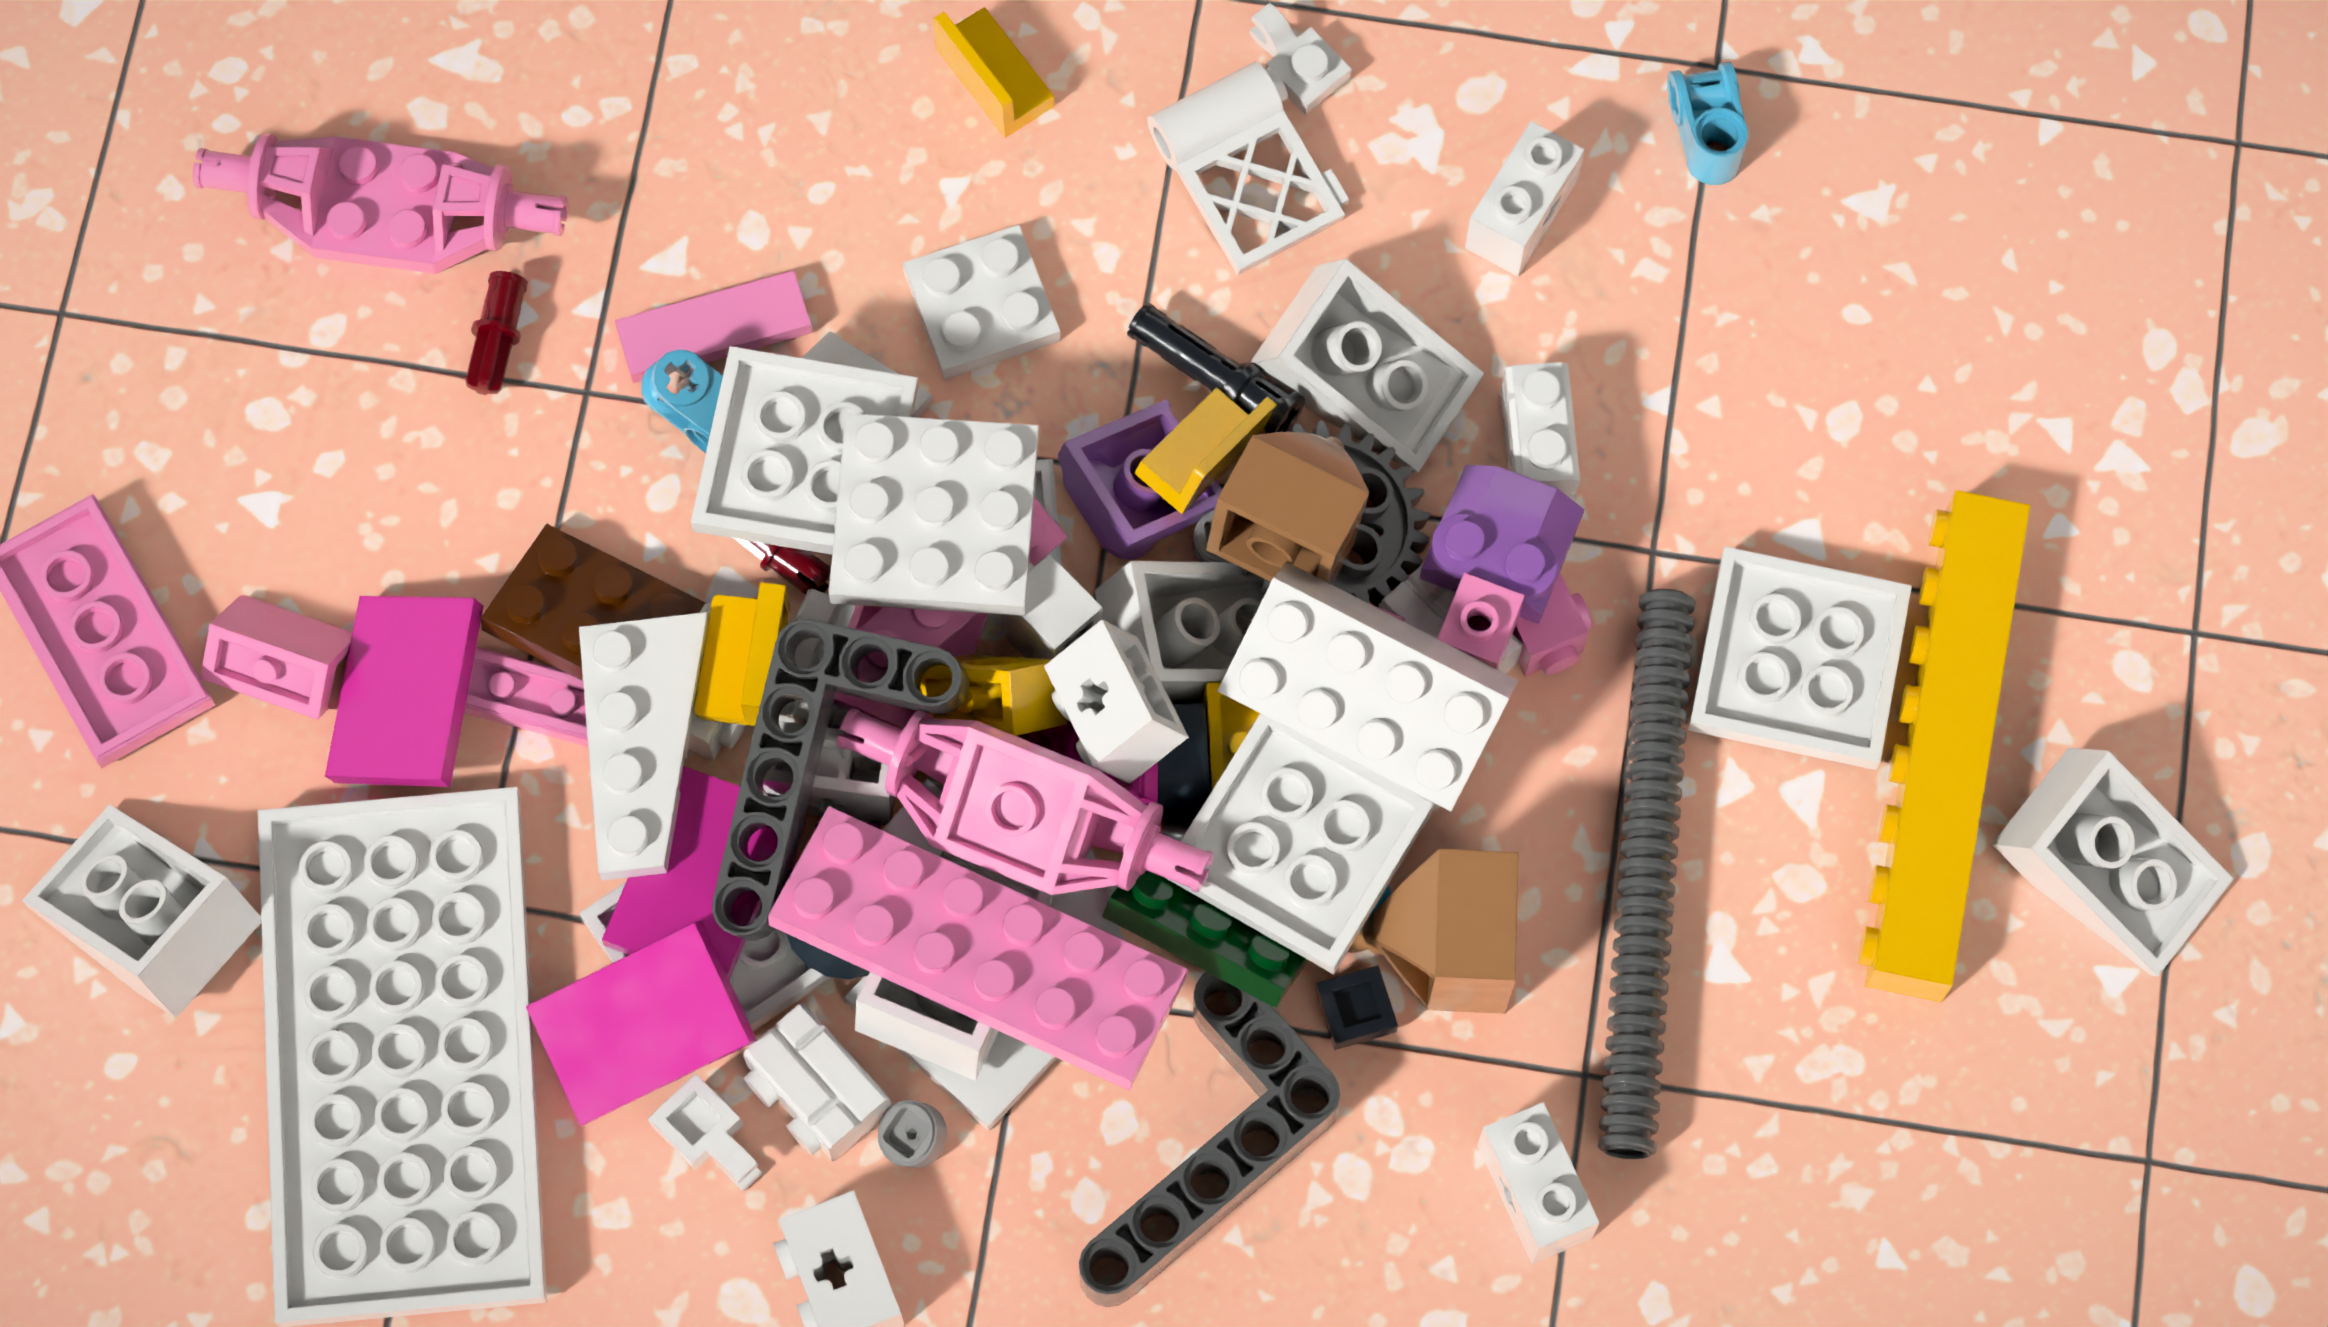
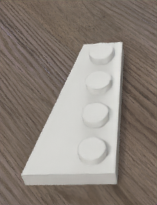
M708 612L579 627L598 874L602 881L667 873L681 794L679 790L684 759H687L691 736L689 729L694 700L697 696L701 671L700 665L709 622Z

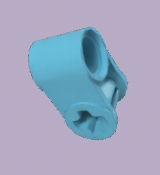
M1722 62L1719 63L1717 70L1683 75L1680 70L1669 71L1667 75V92L1673 120L1678 126L1687 167L1691 175L1698 181L1708 185H1722L1730 182L1738 174L1748 139V127L1743 115L1739 85L1732 63ZM1718 142L1725 145L1728 150L1716 151L1710 149L1706 144Z
M677 349L666 353L645 371L641 380V393L645 403L653 411L686 434L694 445L706 453L723 375L708 365L698 355L688 350ZM674 371L683 377L679 385L681 390L676 394L670 392L667 388L671 380L669 375Z

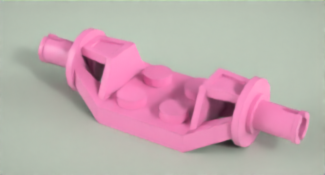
M263 133L255 143L252 156L209 151L206 148H200L196 153V159L201 160L202 164L194 162L193 182L196 188L203 189L205 187L247 193L250 215L254 219H266L313 257L437 274L486 249L492 251L500 250L509 228L562 236L565 231V224H562L561 221L567 222L568 199L566 196L560 195L557 197L514 191L511 169L508 165L498 164L495 168H492L464 155L450 151L336 136L278 141L274 134ZM277 190L300 196L302 211L275 200ZM454 216H484V225L451 232Z
M851 708L841 724L840 730L845 731L846 734L840 733L837 736V747L851 750L888 765L885 783L887 794L899 798L932 847L1050 895L1116 885L1128 891L1132 889L1138 877L1146 870L1187 886L1192 891L1199 892L1210 870L1206 866L1212 864L1214 852L1204 851L1162 834L1160 825L1163 806L1156 802H1150L1148 805L1144 804L1099 769L982 722L933 718L930 712L917 710L903 729L861 713L856 708ZM917 770L944 784L940 800L914 778ZM1092 846L1124 854L1121 862L1087 859L1086 856Z

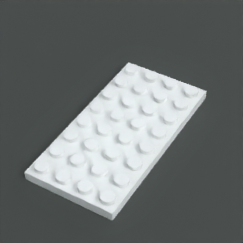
M510 787L258 810L275 1324L278 1327H293L547 1303L533 1025L526 1008L527 1005L531 1004L521 797L518 788Z

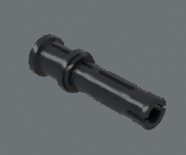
M1150 302L1143 305L1130 322L1128 327L1130 329L1127 331L1128 337L1149 348L1175 368L1201 383L1211 392L1217 387L1248 415L1267 396L1273 400L1277 406L1263 428L1265 434L1289 432L1301 414L1305 404L1304 396L1298 392H1293L1289 395L1262 376V369L1254 363L1249 364L1245 362L1241 365L1232 358L1230 359L1207 341L1169 318Z

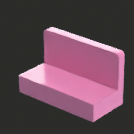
M240 595L209 624L200 679L318 720L328 710L336 665L349 653L352 632L246 595Z

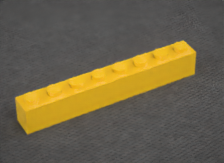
M1955 490L1946 510H1935L1928 546L1938 548L1935 568H1925L1918 604L1929 606L1925 627L1916 625L1908 659L1909 663L1919 665L1915 686L1906 684L1898 718L1899 722L1909 724L1905 745H1895L1888 776L1889 782L1898 783L1895 806L1885 805L1878 834V842L1887 843L1888 850L1885 866L1875 865L1868 893V903L1878 905L1874 927H1864L1858 951L1857 963L1868 966L1864 987L1941 1003L1953 986L2031 506L2029 504Z

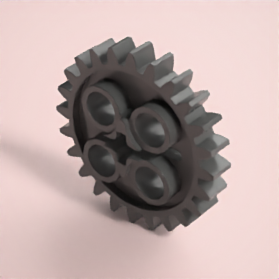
M1319 421L1312 434L1323 438L1330 437L1325 422ZM1299 423L1294 424L1290 432L1306 433ZM1344 424L1336 438L1343 443L1344 450L1358 468L1369 491L1368 498L1372 501L1375 508L1365 507L1357 536L1351 549L1363 558L1365 565L1352 563L1346 558L1332 585L1368 604L1370 601L1374 606L1379 607L1381 601L1389 593L1409 578L1407 575H1411L1421 566L1423 560L1418 553L1423 552L1429 543L1430 537L1418 530L1423 529L1430 519V513L1424 510L1413 509L1425 492L1423 488L1405 487L1404 483L1413 471L1411 466L1394 470L1389 465L1396 450L1391 447L1377 455L1371 451L1374 443V434L1368 433L1358 444L1351 441L1350 425ZM1373 529L1378 530L1381 536H1379ZM1245 569L1242 570L1244 576L1254 574ZM1266 579L1259 590L1262 595L1266 593L1271 583Z

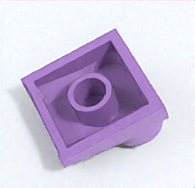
M1167 399L1063 443L1058 453L1063 474V484L1067 493L1101 546L1110 554L1121 559L1133 560L1141 558L1151 551L1157 541L1198 522L1201 517L1215 510L1217 499L1222 491L1216 480L1181 514L1134 474L1140 462L1179 424L1170 410L1172 406Z
M1465 465L1441 523L1434 531L1432 544L1421 568L1419 579L1456 592L1465 572L1525 595L1519 617L1539 624L1585 509L1559 489L1502 467Z

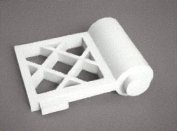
M1257 61L1147 117L1151 136L1160 154L1170 168L1178 173L1237 276L1339 223L1345 217L1341 207L1349 202L1347 194L1332 169L1323 173L1319 171L1283 110L1282 102L1288 99V93L1279 73L1272 66L1265 69ZM1278 133L1291 154L1286 172L1251 163L1255 145ZM1247 149L1245 160L1233 157ZM1295 163L1297 164L1304 178L1293 175ZM1215 165L1241 172L1233 200L1207 193L1197 175ZM1247 174L1282 184L1275 212L1239 202ZM1289 186L1314 193L1324 212L1308 221L1282 215ZM1217 209L1229 212L1227 223L1224 222ZM1238 214L1271 224L1266 243L1243 254L1231 234L1235 215ZM1278 226L1290 229L1275 238Z

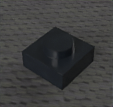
M1379 965L1316 983L1315 991L1334 1050L1397 1032L1398 1023Z

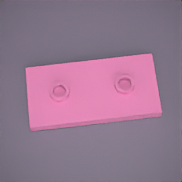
M94 493L0 544V591L101 769L215 706Z

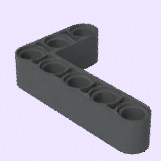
M799 619L791 622L780 631L775 643L712 901V912L715 921L724 931L744 940L758 941L768 937L776 929L769 926L768 915L793 871L836 692L913 710H923L931 714L953 712L966 700L969 693V678L966 670L950 652L933 646L810 619ZM810 637L822 639L825 645L822 660L816 666L809 669L797 667L794 660L797 646L803 640ZM873 651L887 654L889 660L888 669L880 680L873 683H864L859 680L857 675L858 664L866 654ZM934 666L950 668L953 674L952 684L943 695L927 697L922 694L920 688L921 679L929 668ZM793 701L806 702L809 708V718L806 725L793 733L783 732L779 725V715L782 709ZM779 764L790 765L794 774L791 788L781 796H767L763 787L766 773L773 766ZM762 828H773L778 838V846L775 853L767 860L761 862L753 861L748 852V842L751 836ZM746 892H756L762 902V911L759 918L753 924L738 926L732 915V907L735 900Z
M1205 972L1200 977L1195 986L1193 994L1194 1021L1203 1035L1259 1098L1093 1238L1082 1250L1079 1260L1080 1285L1086 1297L1096 1305L1114 1307L1131 1299L1324 1134L1335 1121L1340 1100V1089L1333 1073L1271 1005L1208 972ZM1224 991L1234 995L1241 1006L1231 1015L1220 1016L1208 1010L1204 1003L1205 1000L1215 992ZM1267 1039L1277 1043L1283 1050L1284 1055L1274 1064L1264 1065L1257 1063L1251 1058L1248 1048L1258 1040ZM1302 1088H1313L1324 1095L1327 1105L1318 1113L1308 1114L1298 1110L1291 1101V1097ZM1252 1130H1264L1275 1137L1278 1147L1267 1156H1256L1245 1150L1241 1140ZM1214 1172L1226 1180L1228 1189L1224 1195L1216 1199H1206L1195 1193L1191 1183L1201 1173ZM1158 1214L1169 1216L1177 1224L1178 1232L1172 1239L1166 1242L1151 1241L1144 1236L1141 1230V1225L1147 1218ZM1105 1257L1117 1258L1125 1264L1128 1273L1123 1281L1116 1285L1106 1286L1099 1284L1090 1274L1091 1267L1096 1261Z

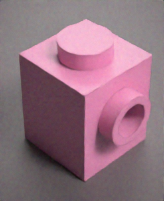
M1464 572L1437 639L1498 670L1519 619L1525 595Z
M1561 573L1557 578L1540 623L1538 624L1519 617L1513 631V635L1523 644L1518 663L1525 676L1542 669L1546 675L1559 673L1578 662L1580 659L1579 655L1584 651L1589 634L1588 629L1592 628L1591 616L1582 596L1579 593L1570 594Z

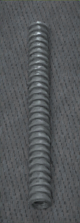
M1674 589L1650 590L1640 595L1638 607L1644 612L1640 613L1637 618V626L1642 631L1637 633L1635 643L1641 649L1636 651L1634 663L1640 668L1634 670L1633 682L1638 687L1633 689L1631 700L1637 706L1631 708L1630 719L1635 725L1630 727L1628 738L1634 744L1630 745L1627 750V757L1633 762L1626 767V777L1631 782L1625 785L1624 795L1630 801L1624 803L1623 815L1629 820L1623 822L1621 833L1627 839L1621 842L1620 853L1626 859L1620 861L1618 872L1624 878L1618 881L1617 892L1623 895V897L1616 902L1615 910L1621 917L1615 920L1614 930L1620 934V937L1615 938L1613 941L1612 949L1618 953V956L1612 959L1611 969L1617 973V976L1611 978L1609 987L1616 994L1608 1001V1009L1614 1012V1015L1608 1018L1606 1027L1613 1034L1607 1037L1605 1041V1048L1611 1052V1055L1605 1057L1604 1068L1610 1074L1602 1080V1088L1608 1092V1095L1602 1097L1600 1106L1607 1114L1599 1120V1128L1605 1132V1136L1599 1137L1597 1146L1606 1155L1622 1159H1645L1654 1155L1657 1151V1143L1651 1140V1136L1657 1134L1659 1123L1653 1120V1115L1659 1113L1660 1103L1654 1099V1096L1660 1094L1662 1084L1655 1077L1661 1074L1663 1070V1063L1657 1059V1056L1663 1054L1664 1043L1658 1039V1036L1663 1035L1666 1029V1023L1660 1020V1016L1666 1014L1667 1003L1661 1000V997L1667 995L1669 984L1662 979L1670 972V964L1664 960V957L1670 955L1671 944L1665 938L1671 936L1673 925L1667 921V918L1673 916L1674 905L1668 899L1674 897L1676 887L1669 881L1675 878L1677 874V867L1671 860L1677 858L1678 847L1672 841L1678 839L1680 828L1674 824L1681 816V809L1675 803L1682 798V789L1676 784L1682 782L1684 771L1678 765L1683 763L1685 759V751L1679 746L1685 743L1686 732L1680 727L1686 725L1688 719L1687 712L1682 708L1688 705L1689 694L1683 689L1689 687L1690 675L1685 670L1689 669L1692 663V657L1687 651L1691 650L1693 646V638L1688 633L1693 631L1694 619L1689 614L1694 612L1696 601L1693 597Z

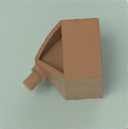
M1303 432L1252 435L1217 499L1206 550L1270 582L1285 562H1288L1332 585L1354 545L1369 496L1367 486L1355 463L1344 450L1343 443L1336 437L1323 438L1319 435Z
M1439 848L1378 907L1373 916L1368 917L1348 952L1355 953L1370 950L1375 954H1383L1426 1010L1505 1014L1516 981L1519 852Z

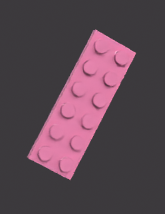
M830 806L825 811L768 915L769 926L1129 1091L1186 980L1188 969Z

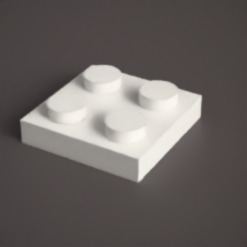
M1019 224L902 263L904 276L944 380L1061 341L1059 326Z

